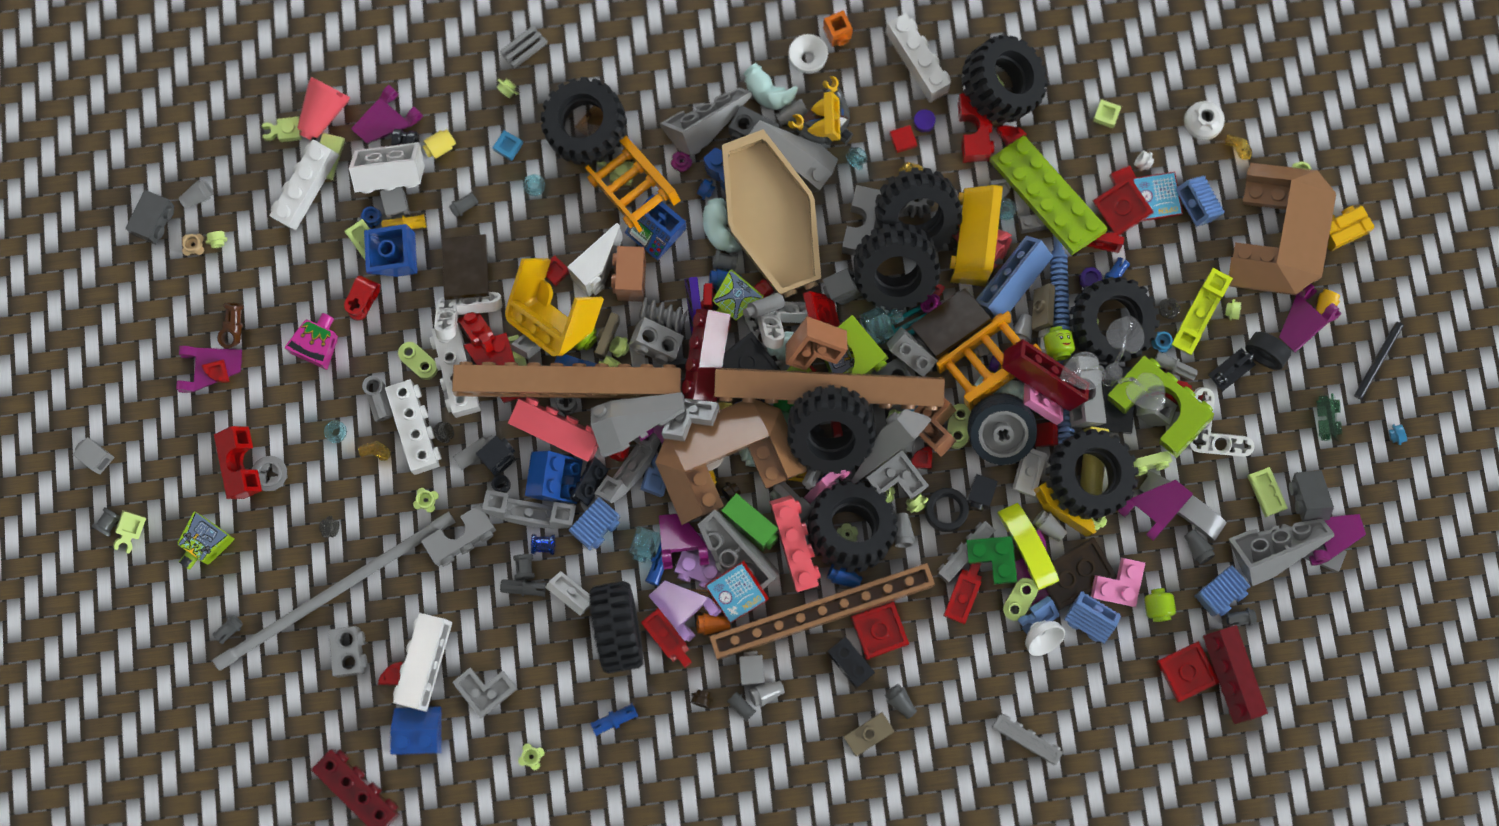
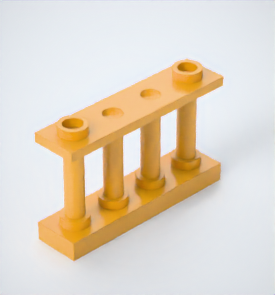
M625 136L620 140L624 148L621 150L622 153L596 173L589 165L585 169L589 174L587 179L594 188L598 186L624 215L622 219L630 229L634 227L640 233L643 230L637 220L663 200H669L673 206L681 200L670 183L632 141ZM632 159L635 162L631 169L609 186H606L602 181L604 177L626 160L630 161ZM645 173L647 175L645 181L620 200L613 194L637 174ZM656 186L659 189L657 191L658 194L631 214L626 206L647 189Z
M1009 311L1003 315L1001 313L996 315L992 319V323L952 352L944 354L936 363L937 371L940 374L947 369L966 391L963 397L964 403L969 410L973 409L981 399L995 393L1015 378V376L1004 370L1002 366L996 373H990L973 352L975 348L983 343L1001 365L1003 364L1004 353L990 337L1001 330L1013 345L1021 340L1008 325L1011 323ZM1037 344L1033 345L1039 350H1041ZM964 356L984 378L983 382L977 387L972 386L955 365Z

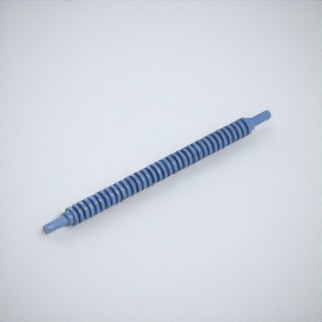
M1053 235L1054 250H1052L1053 258L1050 261L1051 284L1055 285L1053 327L1062 326L1063 329L1070 331L1067 254H1065L1062 244ZM1066 360L1057 361V362H1059L1060 364L1063 365V361H1066ZM1064 408L1063 422L1058 424V445L1075 433L1074 427H1071L1069 411Z

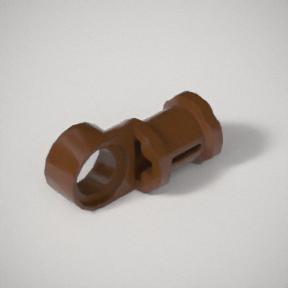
M227 302L223 305L226 309L225 321L222 322V330L218 333L217 339L223 348H232L237 346L241 340V328L243 327L241 311L244 309V305ZM226 332H230L233 336L231 344L225 340Z

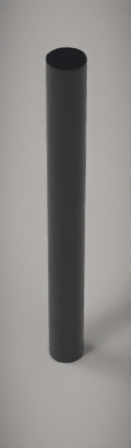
M1395 322L1354 394L1356 398L1362 400L1404 327L1401 322Z

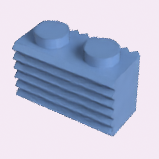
M1206 176L1189 179L1175 189L1196 227L1213 222L1225 212V210H1222L1223 206L1218 202L1216 195H1214L1212 187L1207 183Z
M599 497L572 525L569 532L589 551L592 548L597 549L605 540L603 536L608 531L612 533L619 526L620 522L618 520L620 515Z
M1231 565L1195 595V598L1212 617L1218 614L1223 616L1231 609L1230 603L1234 600L1239 602L1248 595L1246 590L1251 586L1236 568Z
M1080 592L1069 608L1064 620L1073 629H1080L1085 632L1091 640L1100 641L1105 644L1117 627L1121 615L1109 609L1108 606L1101 604L1100 601L1088 596V594Z

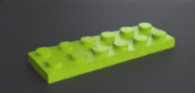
M1025 135L990 157V163L1071 255L1106 233L1107 227Z

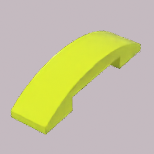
M1212 268L1178 329L1172 346L1192 355L1218 303L1233 279L1232 277Z
M1016 503L998 511L997 514L1020 551L1038 591L1059 582L1050 557L1021 506Z

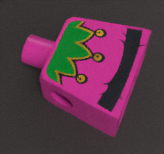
M322 313L317 324L306 319L286 344L285 349L290 354L327 370L338 339L335 332L329 330L334 318Z

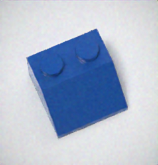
M407 224L364 230L367 274L393 277L417 274L415 232Z
M428 707L427 712L415 708L394 709L390 730L391 755L442 753L441 707Z

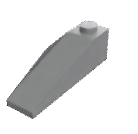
M736 88L715 97V102L696 105L697 110L687 114L681 111L660 123V126L679 151L695 155L714 139L738 112L740 106H743L748 101L752 93L742 88Z
M759 120L749 134L764 129L812 193L820 191L833 174L838 159L822 145Z
M681 392L612 400L592 407L591 427L601 455L606 457L630 447L629 442L639 436L644 438L648 435L647 431L656 425L663 426L685 411L684 395Z
M904 409L899 414L896 411L885 420L887 424L877 436L871 454L868 458H864V462L860 465L851 481L855 484L914 441L931 422V418Z
M713 510L698 524L705 543L714 557L717 570L721 574L744 560L762 589L779 575L780 572L770 560L717 510Z
M1323 519L1294 523L1292 527L1286 528L1273 526L1271 527L1272 530L1267 531L1249 530L1230 538L1229 543L1243 574L1253 587L1274 578L1333 538L1334 533Z

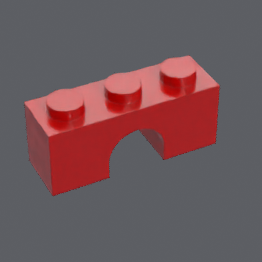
M965 93L959 94L957 101L959 122H971L977 128L976 133L963 135L961 141L963 163L989 161L991 154H994V141H990L989 134L992 133V121L986 119V115H980L975 106H971L969 103L970 99L968 96L966 97Z
M231 426L214 434L226 499H245L261 492L262 488L258 470L245 469L243 464L245 453L253 448L249 427Z

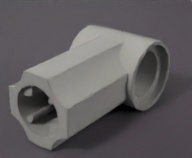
M369 376L363 381L362 388L366 393L374 420L379 422L393 417V413L386 394V386L377 376ZM373 382H378L379 389L376 392H370L369 386Z
M785 481L779 483L770 493V496L775 500L791 495L794 501L799 500L802 510L799 518L801 523L805 522L809 518L813 507L803 497L800 498Z

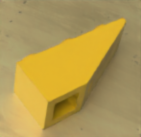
M1046 482L1033 489L1045 511H1050L1053 516L1085 537L1096 533L1095 524L1091 518L1088 520L1081 519L1080 515L1074 517L1068 514L1069 509L1062 510L1058 506L1060 502L1058 499H1052L1050 494L1053 493L1052 488H1047Z

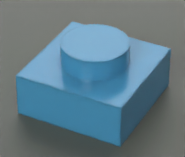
M503 130L492 148L493 151L512 161L523 145V141Z

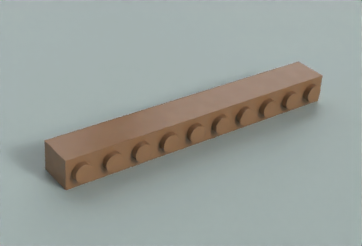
M460 362L459 365H453L452 391L454 396L629 399L680 393L681 368H676V365L672 364L663 365V368L654 367L651 364H642L640 367H631L630 364H618V367H609L608 364L604 363L595 364V367H588L583 363H574L573 366H563L564 364L551 363L550 366H541L540 363L535 362L528 363L527 366H518V363L507 362L505 365H496L494 362H483L482 365H473L472 362Z
M716 368L714 397H719V401H733V398H742V402H756V399H765V403H778V400H788V404H794L797 398H803V393L808 390L813 392L816 387L828 388V385H835V388L843 386L847 387L850 392L852 390L860 394V398L864 397L869 404H879V408H892V405H901V409H915V406H924V410H938V407H943L945 379L943 377Z
M928 563L718 633L710 636V641L718 661L933 588L935 583Z

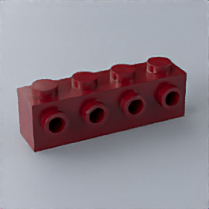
M696 309V314L693 318V333L689 341L690 351L686 361L685 381L682 385L684 398L717 402V397H714L716 368H722L731 314L708 309Z
M1022 339L1004 350L1002 364L1004 370L1067 411H1071L1088 401L1090 385L1088 381L1026 340Z
M1237 625L1203 635L1206 649L1212 661L1213 669L1218 678L1233 724L1242 723L1268 714Z
M330 749L311 771L366 826H390L400 815L397 811L398 805L390 798L386 800L380 794L382 792L381 788L373 781L369 783L364 778L366 774L357 765L353 767L348 762L350 758L341 749L338 751Z

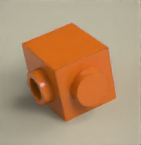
M844 10L824 18L823 30L832 47L836 45L842 46L850 41L853 28Z

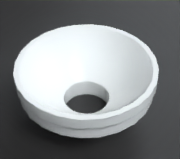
M812 34L801 35L794 39L789 47L790 62L800 72H817L827 61L828 48L825 42L818 36ZM806 53H810L814 56V61L805 63L801 57Z
M1200 101L1193 104L1187 110L1184 117V125L1188 133L1200 140H1210L1216 137L1221 132L1225 121L1220 107L1209 101ZM1209 111L1213 115V120L1210 122L1204 121L1201 113Z
M1046 620L1035 622L1027 634L1025 646L1033 656L1047 654L1063 641L1065 630L1058 622Z

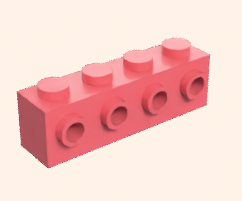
M526 397L518 399L508 424L587 462L593 460L599 446L591 425L586 427L578 424V419L569 415L564 417L558 414L559 410L551 406L545 408L539 405V401L535 398Z
M789 495L769 501L795 590L800 592L819 586L817 579H820L821 576L818 566H813L811 557H815L812 545L807 544L805 536L808 535V530L805 522L801 523L799 514L802 513L799 500L794 501V498Z

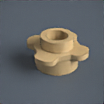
M184 235L182 237V245L184 247L182 253L186 256L190 254H203V235Z

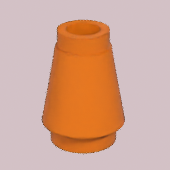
M702 613V615H697L696 617L697 633H703V636L730 630V623L725 616L718 615L714 617V615Z

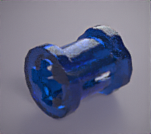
M532 534L531 554L547 552L550 555H555V535L538 537L536 534Z

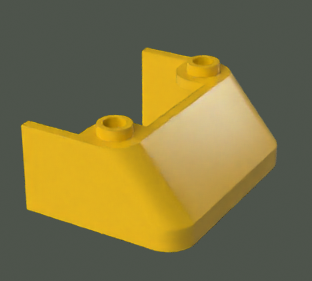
M1003 186L964 188L963 193L959 192L958 198L962 207V223L960 224L957 252L955 256H951L950 269H953L950 282L986 286L994 266Z
M522 258L505 309L506 320L551 356H562L593 332L604 298L575 297L567 317L550 304L553 290L551 285L545 281V277L551 260L549 258Z

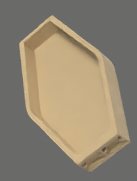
M764 129L723 144L722 160L727 219L731 235L776 293H780L787 298L797 294V289L802 287L808 290L818 286L817 282L821 280L815 199L812 191Z

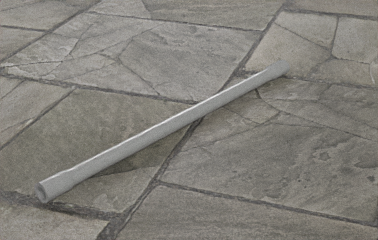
M449 511L432 521L431 524L234 648H230L213 659L214 665L219 671L237 661L242 655L421 544V540L439 529L443 531L456 523Z

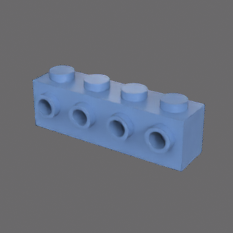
M1026 235L976 298L978 304L991 317V320L1000 313L1003 315L1007 311L1010 312L1053 258V255L1042 240Z

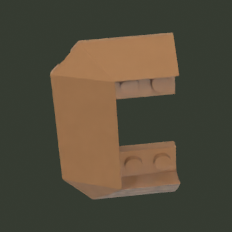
M1250 163L1246 174L1247 182L1243 205L1286 210L1279 248L1235 242L1229 276L1233 279L1229 286L1297 295L1305 287L1322 278L1336 192L1318 170Z
M757 399L756 402L740 401L719 410L713 426L692 423L685 441L664 439L655 463L682 525L707 515L713 510L724 507L706 466L748 448L765 489L807 472L806 467L798 462V458L792 455L791 448L788 446V425L781 409Z

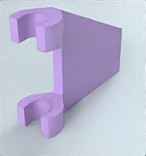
M668 581L662 582L649 595L651 600L676 628L682 639L688 642L696 635L685 625V622L702 606L714 617H717L722 612L711 598Z

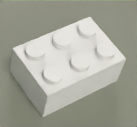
M420 143L355 150L349 166L354 192L371 193L379 189L389 191L396 187L405 186L406 188H412L420 184L425 167Z

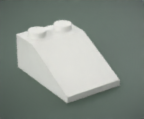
M618 223L611 227L568 266L571 279L588 297L592 294L597 295L604 288L612 267L613 253H617V246H620L623 239Z

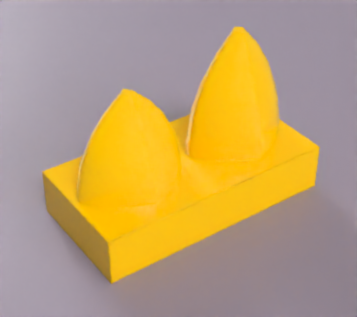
M832 91L825 92L824 98L816 102L811 108L815 114L824 116V119L814 123L807 131L814 136L828 137L831 141L841 140L840 101Z

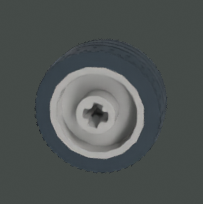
M996 393L984 397L974 406L968 419V435L973 449L982 459L995 465H1009L1020 461L1033 449L1037 437V425L1032 410L1024 405V401L1021 398L1009 393Z

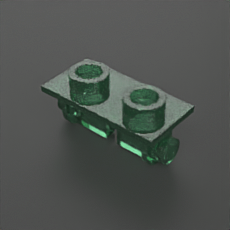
M1331 393V399H1328L1326 395L1318 396L1319 400L1316 401L1318 417L1326 416L1327 420H1318L1319 437H1321V441L1331 440L1330 437L1334 436L1335 440L1339 441L1338 435H1342V423L1337 421V413H1341L1340 399L1336 400L1333 393Z

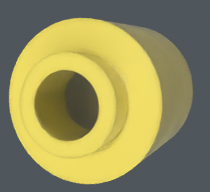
M447 129L443 132L440 130L423 140L425 145L422 148L429 158L433 156L436 159L453 149L452 146L456 142Z

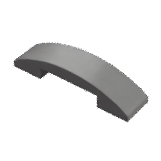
M652 433L642 441L638 437L634 439L637 443L613 478L608 475L605 477L594 493L596 496L613 503L624 496L639 481L649 467L659 447L660 440L655 433Z
M1151 471L1138 490L1144 493L1171 481ZM1193 495L1177 513L1196 526V530L1212 541L1216 540L1227 523L1214 510Z
M486 490L482 512L520 525L559 529L572 527L576 506L554 502L553 506L512 499L509 498L508 493Z

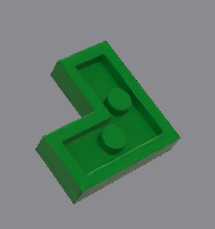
M1012 536L966 540L968 564L991 562L994 585L1017 583Z

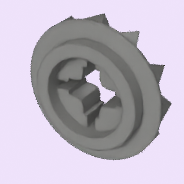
M275 456L262 457L252 467V470H258L261 488L265 492L276 491V489L284 485L285 480L288 478L286 465ZM270 468H273L272 471L278 476L267 480L268 477L261 472H269Z

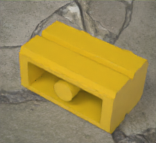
M1362 205L1357 208L1350 206L1341 211L1342 215L1338 217L1333 215L1327 246L1329 251H1333L1367 235L1374 229V224Z

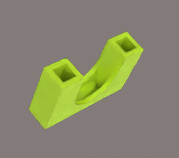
M853 315L838 326V328L847 331V344L854 354L852 374H871L874 370L879 372L887 365L886 360L889 359ZM791 366V367H789L786 371H804V370H801V369H798V368H796V367ZM810 368L806 370V372H813Z
M1143 356L1108 394V401L1122 413L1126 414L1148 392L1162 391L1171 395L1179 405L1180 415L1176 422L1160 438L1159 444L1177 458L1211 422L1214 417L1213 408L1205 401L1200 402L1197 400L1195 393L1186 386L1183 388L1177 383L1178 379L1170 372L1166 374L1162 371L1160 364L1155 359H1148L1146 356Z

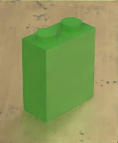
M737 493L721 510L722 516L762 552L766 548L771 550L777 543L779 537L777 536L778 528Z

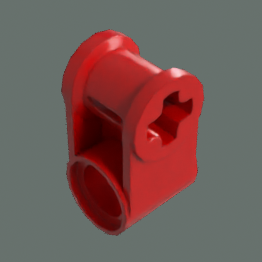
M360 275L355 279L352 289L344 302L345 310L356 321L363 320L367 316L381 288L379 283Z

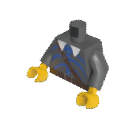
M830 76L832 85L829 86L827 81H823V86L826 89H830L839 98L840 139L844 144H847L854 135L846 128L849 124L850 111L840 88H838V79ZM811 109L804 117L799 114L792 115L796 119V124L793 121L788 122L790 128H797V132L807 140L827 145L833 142L828 137L814 136L807 131L814 123L824 119V116L815 114Z

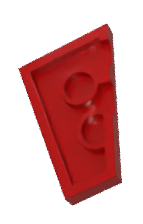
M507 333L494 336L495 339L491 340L494 350L488 353L484 351L481 345L474 347L472 343L463 345L477 365H482L483 362H494L496 365L515 362ZM525 397L500 398L503 401V403H508Z

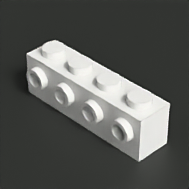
M904 13L887 23L886 35L930 103L948 93L951 79L949 74L939 66L940 62L935 53L932 54L929 50L926 38L918 33L917 24L914 19L909 18Z
M314 139L305 147L303 158L294 166L291 179L283 185L282 194L273 203L269 215L294 230H297L339 157L338 153Z
M457 323L456 336L450 340L437 339L435 328L431 329L433 336L429 337L432 349H436L438 357L435 358L438 371L442 370L443 378L440 379L443 392L447 391L449 398L445 400L448 413L452 412L454 417L457 418L480 412L481 407L478 397L454 396L452 391L453 365H459L460 362H469L467 351L463 346L465 343L459 324Z
M409 379L385 387L410 471L416 475L440 467L438 460L442 459L438 447H434L432 442L435 435L432 427L427 426L425 420L429 416L425 405L421 406L419 398L422 397L419 385H414L412 380Z
M419 613L418 618L415 619L413 624L414 632L412 639L407 644L406 660L400 668L401 677L399 684L393 692V703L427 712L452 626L451 621Z

